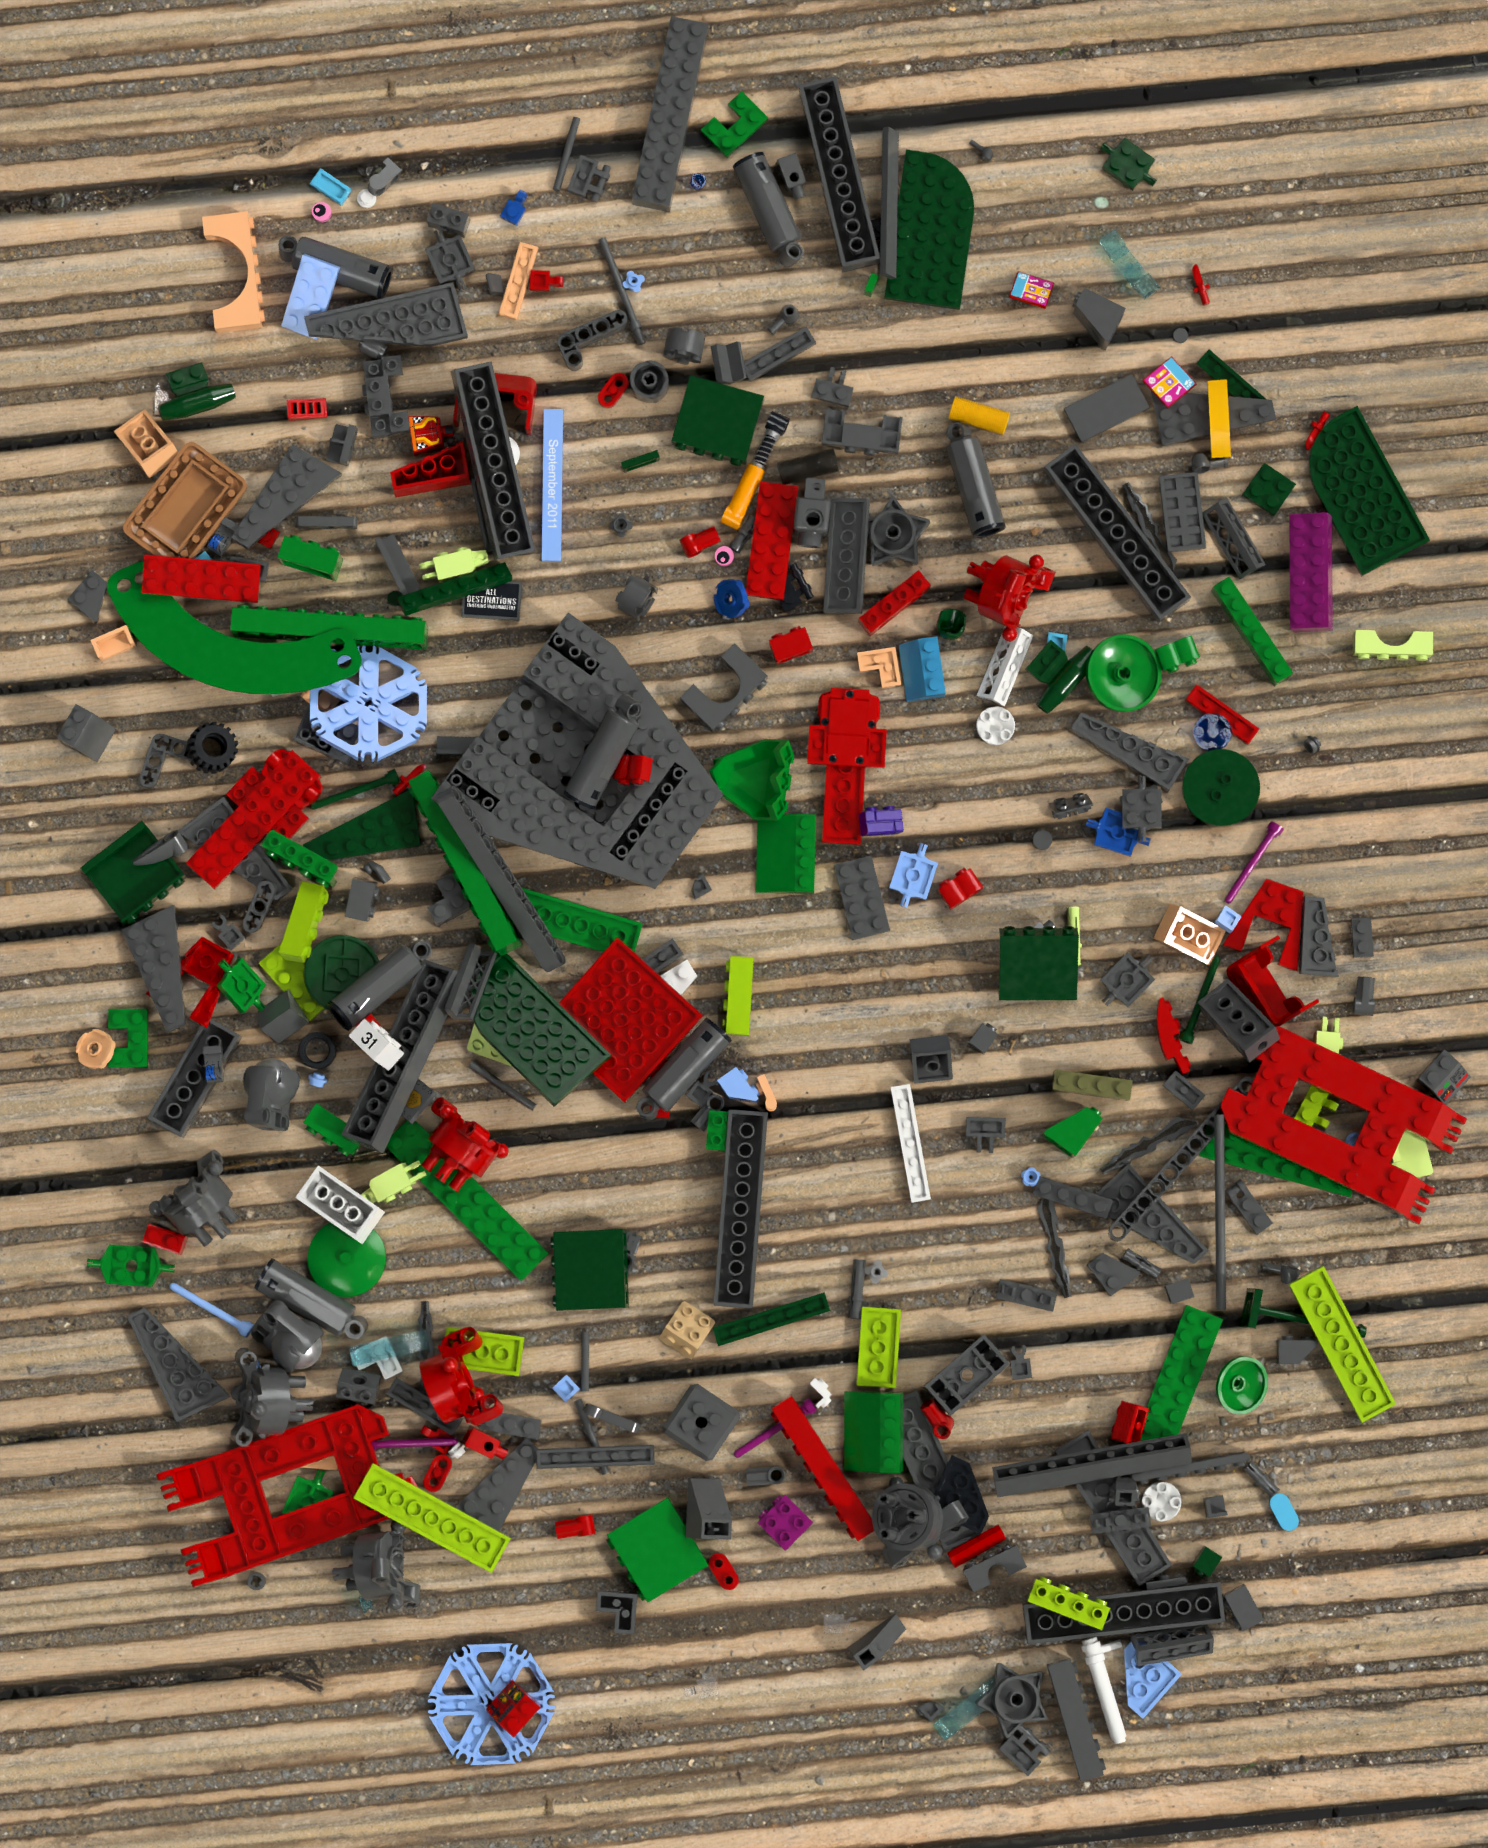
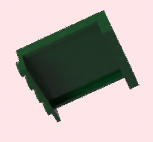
M690 375L671 440L672 445L677 450H692L694 454L704 456V454L710 455L712 459L717 461L725 459L735 466L746 465L760 410L764 403V396Z
M142 820L80 867L124 924L133 923L138 919L137 915L139 913L150 910L154 906L152 903L169 895L168 891L173 887L175 889L180 887L186 878L185 874L171 857L154 864H133L132 860L158 841Z
M1006 926L999 928V1000H1077L1078 928L1072 926H1064L1063 928H1054L1052 926H1045L1043 928H1034L1032 926L1015 928Z
M626 1229L553 1232L551 1248H554V1256L551 1257L552 1268H555V1276H552V1286L555 1287L553 1306L556 1307V1311L629 1308Z

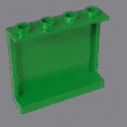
M668 1497L607 1534L608 1539L606 1541L611 1550L616 1549L619 1554L616 1557L622 1567L626 1566L629 1571L626 1575L632 1584H637L639 1597L642 1601L646 1599L647 1603L709 1566L694 1539L686 1538V1526Z

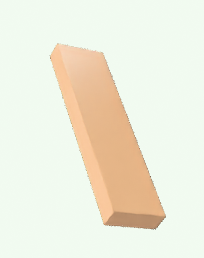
M522 242L519 243L499 310V316L513 320L518 319L538 247Z

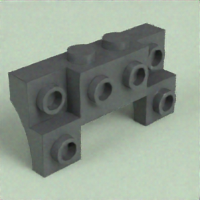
M401 355L381 357L382 359L363 362L365 385H362L363 396H367L368 402L364 406L366 415L370 417L373 439L410 432L408 411L393 413L389 378L403 375Z
M826 408L822 438L823 446L840 447L846 453L860 451L868 456H874L875 453L879 454V452L898 454L903 417L884 415L882 427L844 423L845 410L840 411Z

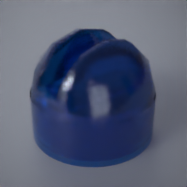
M701 173L694 174L690 180L691 187L695 190L704 188L706 184L705 176Z

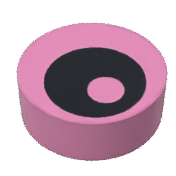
M319 202L313 206L312 215L316 221L323 223L330 219L332 212L328 204Z
M720 547L715 552V560L720 566H729L734 560V553L729 547Z

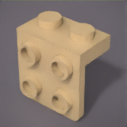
M684 1301L666 1325L659 1339L667 1346H671L679 1351L682 1356L692 1360L714 1326L715 1321Z

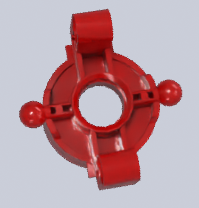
M465 1327L445 1336L442 1340V1346L438 1345L440 1353L421 1361L419 1364L422 1381L436 1413L446 1424L464 1416L467 1423L480 1425L500 1416L503 1412V1405L495 1395H484L482 1388L474 1386L472 1377L464 1363L462 1356L479 1349L483 1342L481 1336L472 1327Z

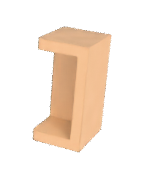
M127 625L91 640L97 657L101 661L137 646Z

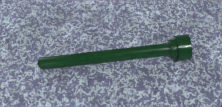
M395 769L387 771L388 773L385 774V777L315 801L310 805V808L315 810L385 784H392V786L400 784L399 777Z
M1215 955L1212 959L1187 1027L1180 1031L1178 1039L1184 1043L1192 1045L1195 1039L1193 1030L1201 1012L1198 1001L1208 994L1221 960L1218 955Z

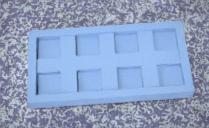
M307 254L302 255L281 327L309 337L304 316L327 311L340 270L339 266Z

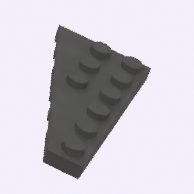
M526 1438L455 1508L500 1531L536 1462V1449L538 1448Z

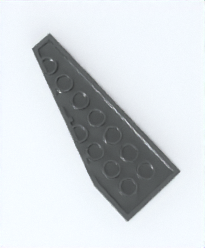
M453 282L304 316L309 337L427 347L468 338Z

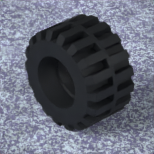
M208 722L204 723L188 738L186 751L189 753L187 758H191L190 764L192 766L194 764L197 765L196 769L198 771L203 769V773L211 772V774L218 771L221 772L235 759V755L238 752L236 748L238 741H234L236 736L234 733L230 734L229 731L231 729L229 727L224 728L225 724L220 723L217 725V722H212L211 724ZM211 738L219 743L221 747L220 757H211L205 753L202 746L204 739Z

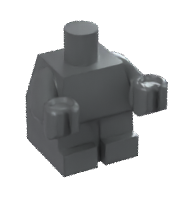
M1127 1476L1117 1478L1110 1488L1109 1501H1115V1506H1124V1504L1126 1506H1135V1501H1139V1489L1133 1478H1127Z

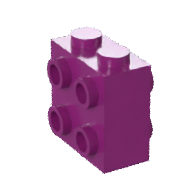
M778 1495L772 1502L774 1506L769 1511L765 1509L758 1516L760 1520L757 1523L786 1551L813 1522L786 1495L783 1497Z

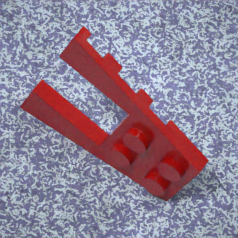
M1266 879L1222 946L1241 952L1253 917L1255 916L1290 928L1278 965L1297 971L1303 891Z
M201 937L185 953L186 957L181 961V977L185 972L209 985L189 1017L192 1021L207 1028L221 992L216 985L225 973L218 963L225 959L230 966L234 954Z

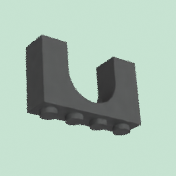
M735 643L721 656V660L739 678L740 689L735 698L725 703L714 702L707 698L694 684L680 697V701L712 732L716 729L720 731L727 724L725 720L729 716L733 718L740 711L739 707L743 703L747 704L754 697L752 694L757 689L759 691L763 689L768 683L766 681L768 676Z

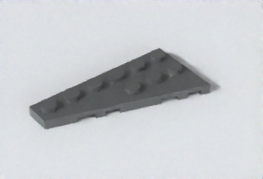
M1151 391L1163 446L1210 436L1208 394L1186 393L1167 408ZM1228 396L1230 431L1276 420L1272 400Z
M292 444L237 527L231 540L248 550L266 536V533L280 525L288 516L290 517L313 499V496L327 488L335 479L337 480L341 477L342 473Z
M222 797L178 831L186 839L201 847L234 810L226 799ZM258 843L233 871L256 887L264 880L274 881L277 885L274 899L279 901L293 889ZM269 884L263 886V888L266 889L265 893L272 891L271 889H269Z
M175 905L122 929L123 935L168 1033L186 1025Z
M1128 1164L1101 1188L1096 1195L1114 1201L1109 1217L1117 1220L1148 1184ZM1140 1198L1138 1200L1140 1207H1148L1147 1199ZM1161 1198L1157 1200L1132 1229L1193 1264L1209 1251ZM1126 1213L1125 1219L1130 1223L1136 1219L1133 1213Z
M146 1307L127 1316L176 1422H180L231 1397Z

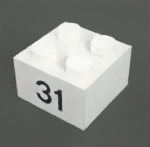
M363 1019L349 1035L362 1050L388 1071L404 1054L399 1049L401 1044L394 1038H391L388 1035L389 1033L373 1020L370 1023Z

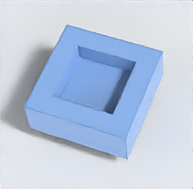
M1225 905L1214 923L1228 933H1231L1241 916Z
M566 1375L553 1387V1390L567 1402L580 1388Z

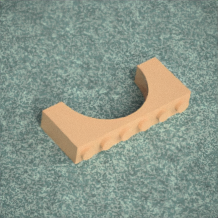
M248 211L202 217L206 240H217L232 245L242 253L248 266V278L242 293L229 305L213 310L216 332L223 333L263 328L262 322L265 321L264 310L260 309V303H263L262 291H258V284H261L260 273H256V266H259L258 255L254 254L253 248L257 247L256 237L252 236L251 230L255 228L253 217H250Z

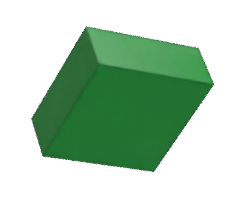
M871 273L864 290V295L872 296L879 275Z

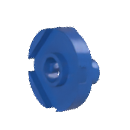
M728 579L718 583L716 586L718 588L717 594H714V604L717 611L721 615L727 616L726 618L741 616L745 609H748L750 606L742 581Z

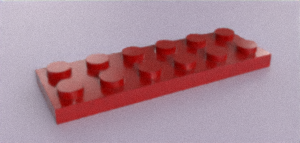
M760 481L746 585L747 596L784 601L798 486Z
M144 554L142 593L258 603L261 564Z

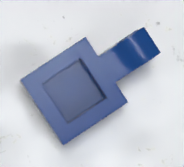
M520 189L515 201L508 200L500 217L518 226L526 211V208L522 205L528 196L527 193Z

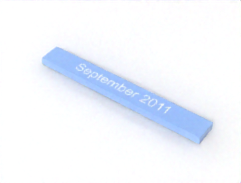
M544 409L542 562H561L563 409Z

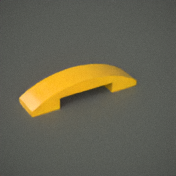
M1227 380L1208 381L1212 458L1231 457Z

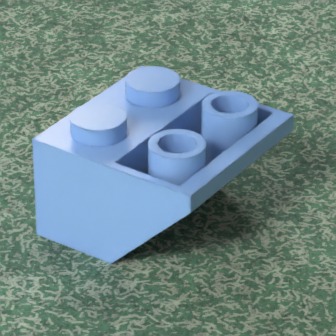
M735 1067L717 1080V1083L728 1099L755 1104L759 1102L758 1096H760V1093L754 1085L750 1086L747 1083L749 1079L743 1069L738 1070Z

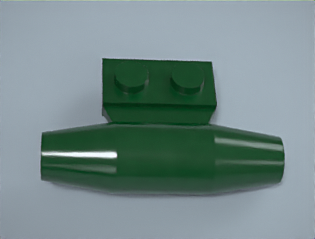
M201 362L166 373V379L171 392L177 397L159 405L158 411L162 421L186 418L215 409L235 399L236 395L231 383L208 386V376Z
M1050 640L1026 667L1025 670L1035 679L1048 684L1036 703L1043 712L1048 714L1062 703L1086 676V664L1092 652L1090 647L1085 646L1068 660L1065 651Z

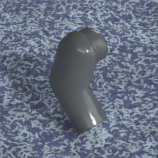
M368 861V864L363 866L367 874H371L374 871L383 884L391 879L383 866L374 861Z

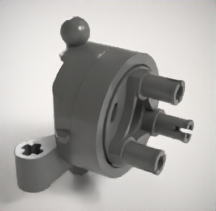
M212 1150L197 1160L199 1172L197 1178L191 1177L186 1185L175 1188L174 1195H164L159 1201H153L149 1205V1211L152 1215L159 1216L164 1213L181 1235L194 1234L203 1247L213 1240L203 1228L204 1225L211 1226L220 1238L223 1239L226 1237L223 1231L228 1235L231 1230L220 1219L219 1213L223 1215L229 1224L234 1223L239 1218L229 1206V1200L233 1192L219 1177L223 1171V1158L220 1153Z
M247 1348L237 1350L235 1360L243 1375L242 1383L231 1390V1397L236 1400V1404L240 1407V1418L231 1430V1439L239 1446L245 1447L252 1441L253 1430L260 1438H265V1434H283L289 1421L303 1422V1411L313 1410V1406H311L313 1405V1399H296L290 1394V1388H305L306 1377L289 1376L284 1368H270V1364H264L261 1368H257V1356Z
M899 1477L891 1478L888 1484L889 1487L877 1497L872 1511L874 1531L881 1542L887 1546L882 1550L891 1569L898 1568L912 1554L928 1549L927 1554L931 1559H939L942 1556L943 1550L936 1542L944 1532L963 1524L969 1519L966 1511L959 1500L950 1503L942 1509L939 1503L940 1497L935 1496L925 1486L906 1484Z
M393 1520L390 1526L392 1531L361 1534L356 1539L355 1544L341 1546V1556H353V1564L349 1565V1567L333 1568L332 1575L336 1574V1576H333L334 1581L347 1579V1591L358 1590L366 1601L388 1599V1606L393 1610L400 1609L402 1605L409 1608L420 1606L421 1586L403 1579L405 1557L402 1546L403 1541L406 1540L403 1536V1532L406 1529L404 1525Z

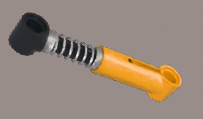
M774 411L771 412L765 425L764 440L758 446L759 450L756 451L757 455H754L755 459L751 461V464L747 465L720 523L736 530L741 527L746 511L765 474L764 465H767L766 460H769L768 456L773 451L772 448L775 446V441L777 442L779 436L784 435L790 418Z

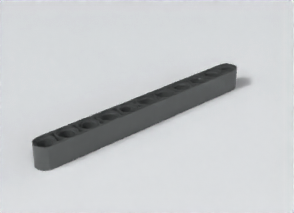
M452 786L437 794L436 799L440 808L542 968L546 972H550L564 965L566 959L563 952L460 790L456 786Z
M1249 1077L1241 1079L1233 1090L1246 1096L1248 1092L1243 1091L1241 1085L1244 1082L1251 1085L1253 1079ZM1220 1104L1111 1225L1108 1230V1236L1112 1241L1119 1242L1125 1238L1213 1139L1214 1114L1221 1111ZM1210 1126L1213 1129L1212 1135L1204 1134L1203 1127ZM1190 1141H1198L1200 1148L1198 1150L1192 1149ZM1177 1156H1186L1187 1163L1180 1164L1177 1161ZM1171 1169L1174 1172V1178H1166L1164 1171ZM1159 1184L1161 1192L1154 1193L1151 1190V1185ZM1140 1198L1147 1199V1208L1139 1206L1138 1200ZM1126 1213H1133L1136 1218L1135 1221L1132 1223L1128 1222L1125 1219ZM1114 1227L1121 1228L1123 1232L1121 1237L1113 1235L1112 1229Z

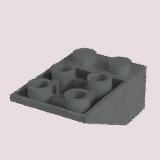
M308 705L293 740L348 766L352 757L319 739V736H316V731L321 728L319 726L311 727L310 705ZM353 723L333 732L337 738L350 745L358 743V726Z
M688 1478L686 1538L731 1540L732 1518L721 1480Z

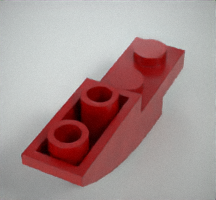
M1162 997L1158 1000L1156 1009V1028L1159 1044L1165 1060L1173 1058L1180 1074L1183 1075L1190 1071L1189 1067H1191L1187 1056L1183 1057L1180 1051L1183 1048L1179 1039L1174 1038L1175 1035L1180 1033L1181 1025L1178 1019L1173 1018L1170 1012L1173 1010L1168 1000L1165 1001Z

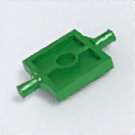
M237 958L231 967L225 959H222L218 965L225 973L216 985L218 989L240 1013H245L252 1004H254L259 1012L264 1010L265 1005L259 1000V996L266 984L243 958Z
M317 1470L313 1480L297 1476L282 1513L287 1514L331 1498L334 1491L325 1488L321 1484L325 1472Z

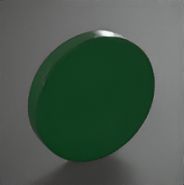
M398 591L390 592L388 602L392 606H398L397 597L402 596V594Z

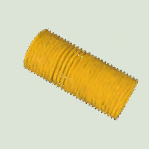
M955 396L948 419L963 424L967 423L969 426L978 427L1003 436L1010 412L980 403L978 405V402Z

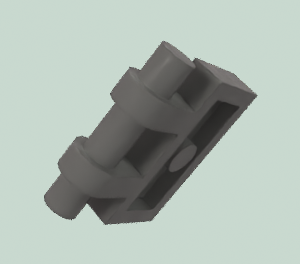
M580 155L567 192L583 198L586 197L587 192H591L593 194L590 200L597 203L599 197L603 195V187L610 177L611 167L604 165L603 169L599 170L597 169L599 161ZM594 176L599 178L596 186L591 185Z
M1021 1725L1017 1729L1021 1736L1017 1739L1012 1734L999 1747V1750L1029 1776L1041 1763L1036 1755L1040 1752L1046 1757L1050 1750L1042 1740L1039 1741L1032 1734L1033 1731L1030 1728ZM1026 1740L1034 1746L1032 1751L1023 1745Z

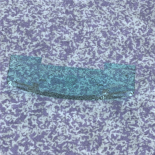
M1115 229L1099 240L1111 261L1142 298L1147 299L1160 289V286L1149 273L1147 274L1128 250L1126 243Z
M426 1330L349 1347L353 1366L430 1349Z
M994 1675L933 1724L945 1740L984 1711L975 1702L993 1687Z

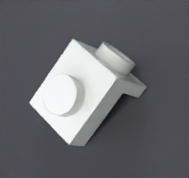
M814 1378L810 1384L823 1397L815 1406L817 1408L820 1406L824 1408L831 1402L829 1397L832 1394L827 1390L829 1386L821 1378L819 1380Z

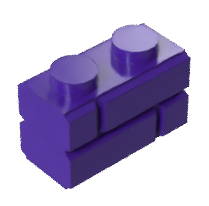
M894 806L883 807V810H877L876 807L865 808L864 812L859 813L861 836L902 833L904 831L902 810L895 809Z

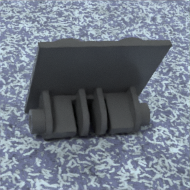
M1084 793L1074 794L1072 798L1068 799L1058 798L1053 803H1049L1053 810V818H1058V820L1066 818L1067 812L1070 817L1071 811L1077 815L1076 810H1078V814L1088 812L1091 806H1094L1089 796Z

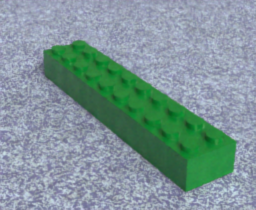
M237 605V608L232 607L230 631L235 637L298 641L333 629H344L353 636L356 645L427 650L429 627L426 621H423V618L411 617V620H406L402 616L384 618V615L380 614L365 617V614L353 613V616L345 615L346 613L344 612L326 614V611L315 610L314 613H307L305 609H295V612H291L287 608L268 610V607L257 606V609H249L247 605ZM335 639L331 644H344V641Z
M428 770L409 780L410 787L408 789L412 797L419 801L417 807L421 814L428 818L426 824L429 830L434 835L436 834L437 837L434 839L439 849L441 848L442 851H445L446 854L443 857L448 866L450 865L454 869L452 874L456 882L463 886L461 889L463 896L472 903L469 907L473 915L480 919L481 922L478 924L483 934L489 936L490 939L487 942L492 951L498 952L503 956L522 946L523 944L500 900L440 806L431 800L440 787L436 777Z

